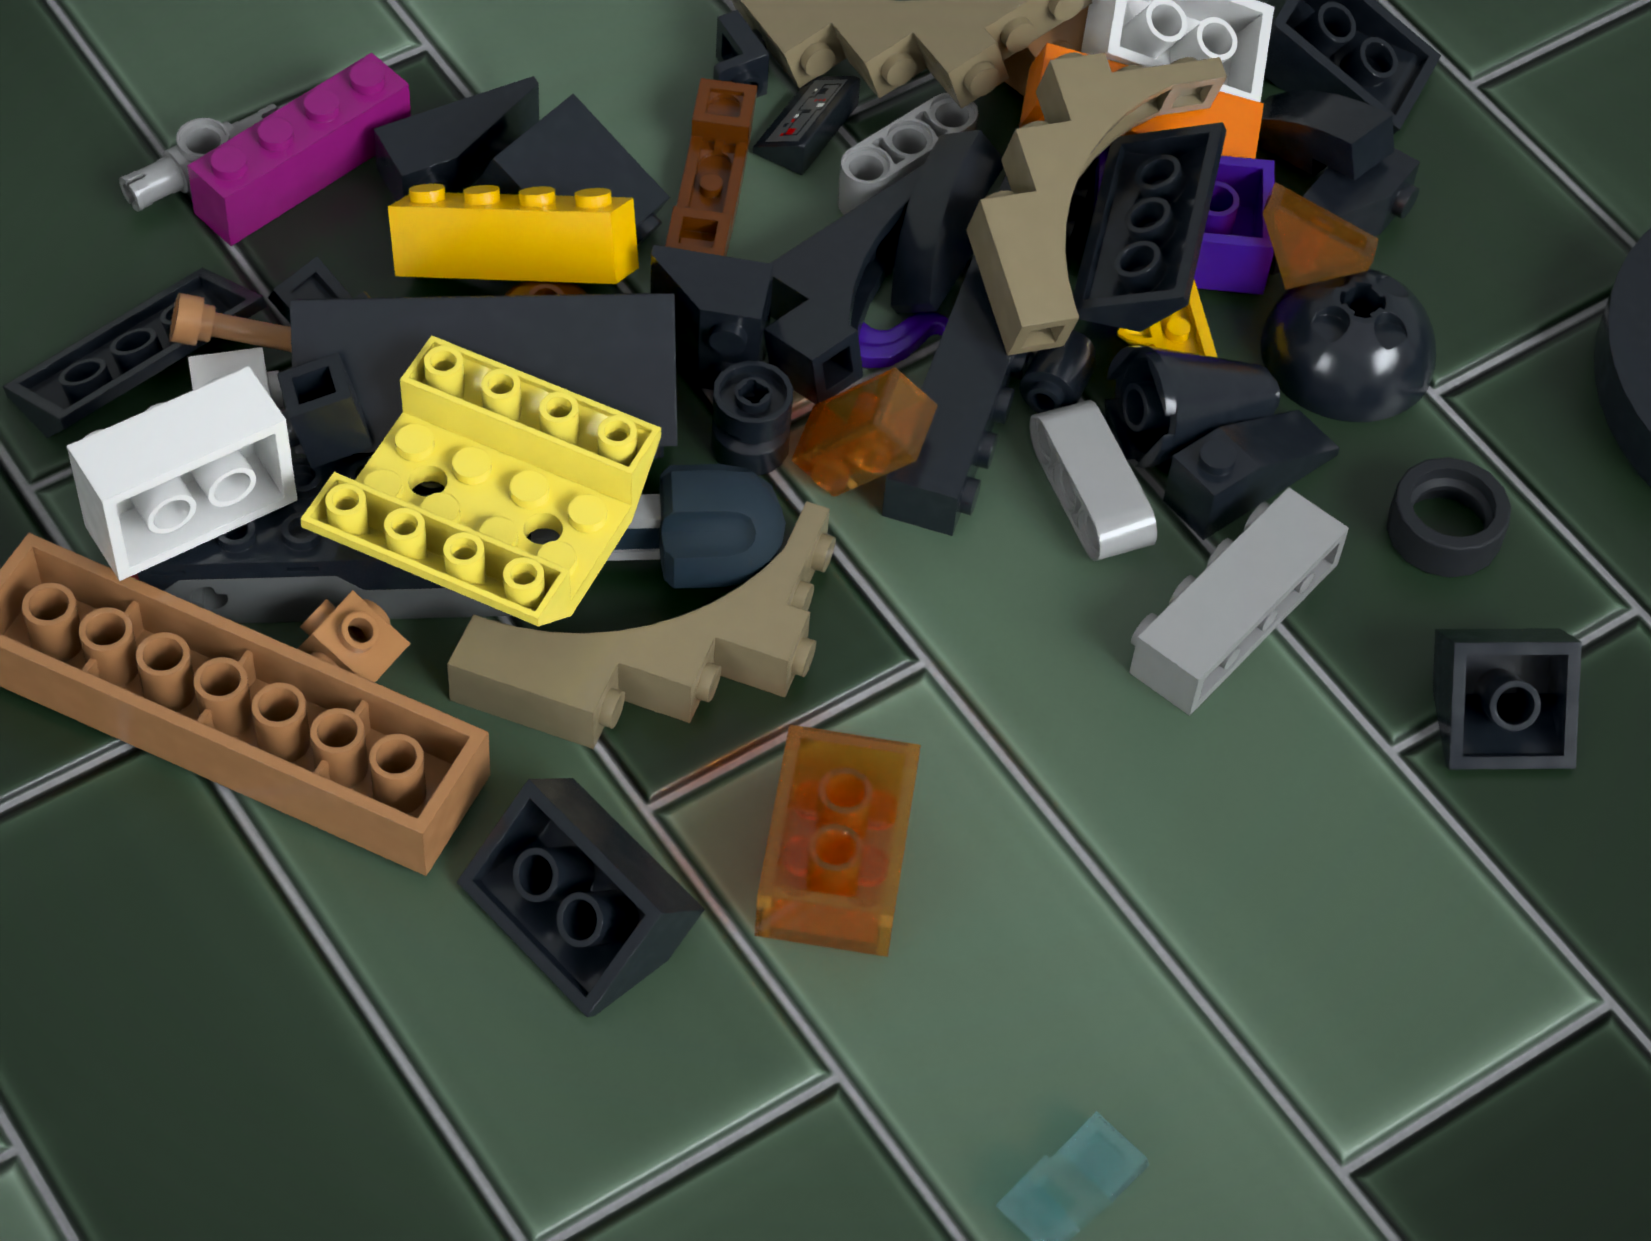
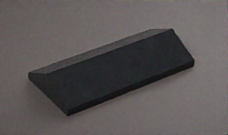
M1223 122L1120 136L1111 143L1073 294L1080 320L1141 332L1188 306L1227 132Z
M202 267L5 384L3 388L7 397L46 438H49L208 343L197 341L196 346L170 341L171 320L178 293L204 297V304L215 306L216 313L249 318L266 308V302L262 295Z

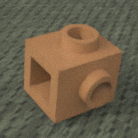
M352 590L337 607L326 599L300 626L309 636L297 649L372 682H376L411 643L390 625L388 615L380 606L368 599H362Z

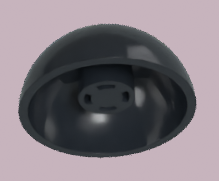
M1337 266L1326 268L1304 277L1291 286L1276 302L1266 320L1261 335L1262 360L1271 376L1276 379L1279 389L1299 406L1320 416L1339 421L1372 422L1401 414L1415 405L1426 393L1432 382L1436 366L1435 334L1429 316L1421 302L1397 279L1367 267Z

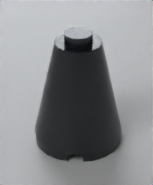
M1146 345L1127 346L1114 356L1109 366L1107 380L1116 379L1115 398L1105 399L1106 422L1126 460L1135 459L1138 462L1135 467L1148 468L1172 460L1173 455L1218 427L1274 415L1280 402V389L1276 379L1271 376L1268 369L1263 365Z

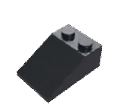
M1269 0L1267 2L1268 5L1274 6L1264 76L1279 89L1287 92L1319 91L1338 94L1365 102L1392 114L1393 134L1401 129L1441 57L1438 52L1376 0Z

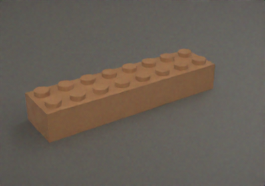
M28 533L0 569V687L422 875L427 876L491 775L488 731L135 578L128 577L119 581L112 568L36 535Z

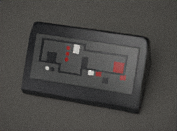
M856 76L817 77L801 87L753 146V153L799 175H803L858 106L860 78Z

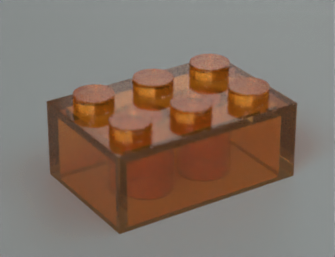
M789 724L757 894L754 936L888 957L921 745Z

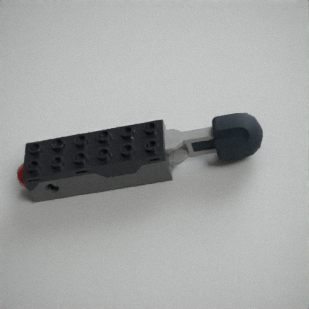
M371 456L344 457L315 468H311L307 458H292L297 501L130 576L239 624L305 622L326 599L337 607L352 590L362 599H368L380 606L389 619L472 617L473 614L480 617L512 616L301 527L300 519L331 475L336 472L355 480ZM724 464L669 465L660 474L659 494H641L632 522L607 561L661 559L664 581L673 588L732 586L747 582L776 557L783 543L786 522L772 485L747 468ZM429 481L416 485L412 491L417 495L427 497L434 493H441L445 487L440 483ZM546 528L537 529L527 536L531 542L536 544L556 541L560 537L556 531Z

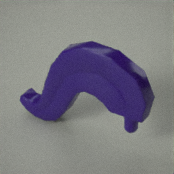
M920 312L908 317L889 330H877L863 322L859 335L862 367H890L906 359L930 336L936 334L942 336L949 319L935 312Z

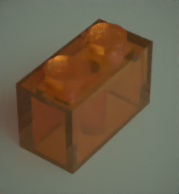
M894 367L814 405L791 461L808 474L818 486L825 489L833 497H836L917 461L938 405Z

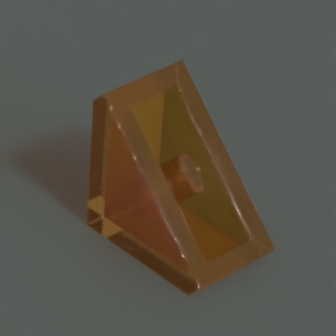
M1277 182L1274 183L1263 210V217L1285 290L1368 271L1374 261L1379 240L1377 237Z

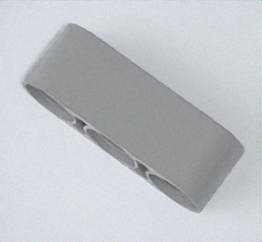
M948 93L939 94L848 149L843 154L840 164L837 202L842 214H847L923 165L940 135L976 130L978 120L977 105L971 102L961 109Z
M1087 400L1032 415L1029 430L1033 449L1088 556L1093 561H1098L1154 545L1157 540V526L1152 507L1096 403L1092 400Z

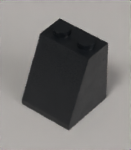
M574 94L570 95L495 156L475 185L498 186L500 194H519V191L525 188L546 186L554 188L555 195L575 196L574 193L576 191L588 188H607L611 190L612 197H633L637 246L645 241L662 224V221L656 214L670 198Z

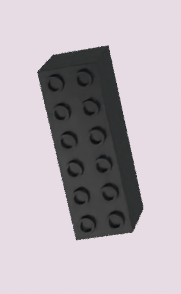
M673 293L290 300L292 368L339 352L361 404L373 448L359 453L375 452L403 413L400 379L431 335L661 427V438L654 458L664 457V446H678L675 298ZM301 445L295 446V454H305Z

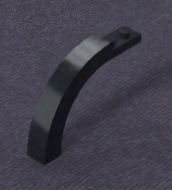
M1651 228L1642 235L1628 253L1617 274L1597 330L1594 350L1595 382L1599 402L1607 424L1621 451L1650 487Z

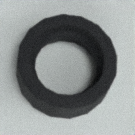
M1450 457L1427 459L1409 468L1398 482L1389 508L1386 528L1392 546L1406 562L1429 574L1448 578L1472 575L1489 566L1499 552L1509 526L1511 504L1505 488L1489 471L1470 461ZM1432 498L1457 501L1470 508L1482 521L1483 531L1472 536L1463 537L1440 534L1426 526L1415 514L1414 504L1424 499Z

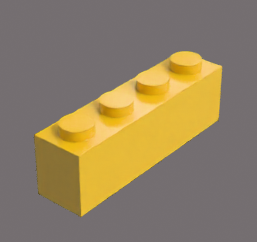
M442 184L416 185L409 188V195L388 206L395 276L617 284L639 269L633 197H612L611 190L607 188H588L576 191L574 193L575 196L555 195L554 188L546 186L525 188L520 190L519 194H500V188L495 185L472 186L464 189L463 193H445V186Z

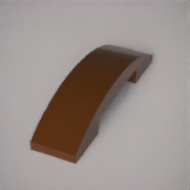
M706 78L700 79L692 117L690 145L677 206H673L665 247L721 256L727 255L745 172L757 96V85Z

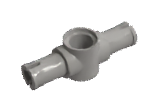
M270 104L257 113L232 124L227 121L221 123L211 118H197L188 121L177 132V145L165 150L162 158L142 169L119 178V184L124 197L129 204L132 203L133 209L139 212L172 193L178 191L183 193L191 192L188 164L277 111L278 107L275 104Z

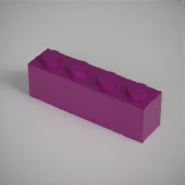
M372 52L188 164L194 214L226 243L233 246L376 155L374 128L411 116L409 84Z

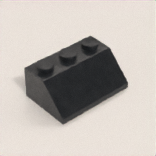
M574 778L528 779L457 881L471 898L586 1017L596 1016L667 962L705 910Z

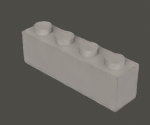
M1289 487L1271 505L1266 501L1262 502L1250 515L1245 524L1244 532L1235 541L1230 538L1223 540L1212 553L1207 568L1197 578L1192 575L1187 576L1174 591L1169 606L1159 616L1150 613L1138 625L1131 638V644L1135 646L1129 673L1190 716L1338 565L1349 528Z

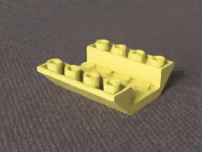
M431 335L400 379L403 413L355 480L336 472L331 475L300 519L301 527L538 627L570 617L632 522L661 438V427ZM429 481L440 483L445 487L441 493H434L427 497L417 495L412 491L416 485ZM545 528L554 530L560 535L556 541H550L545 544H536L527 538L531 532Z

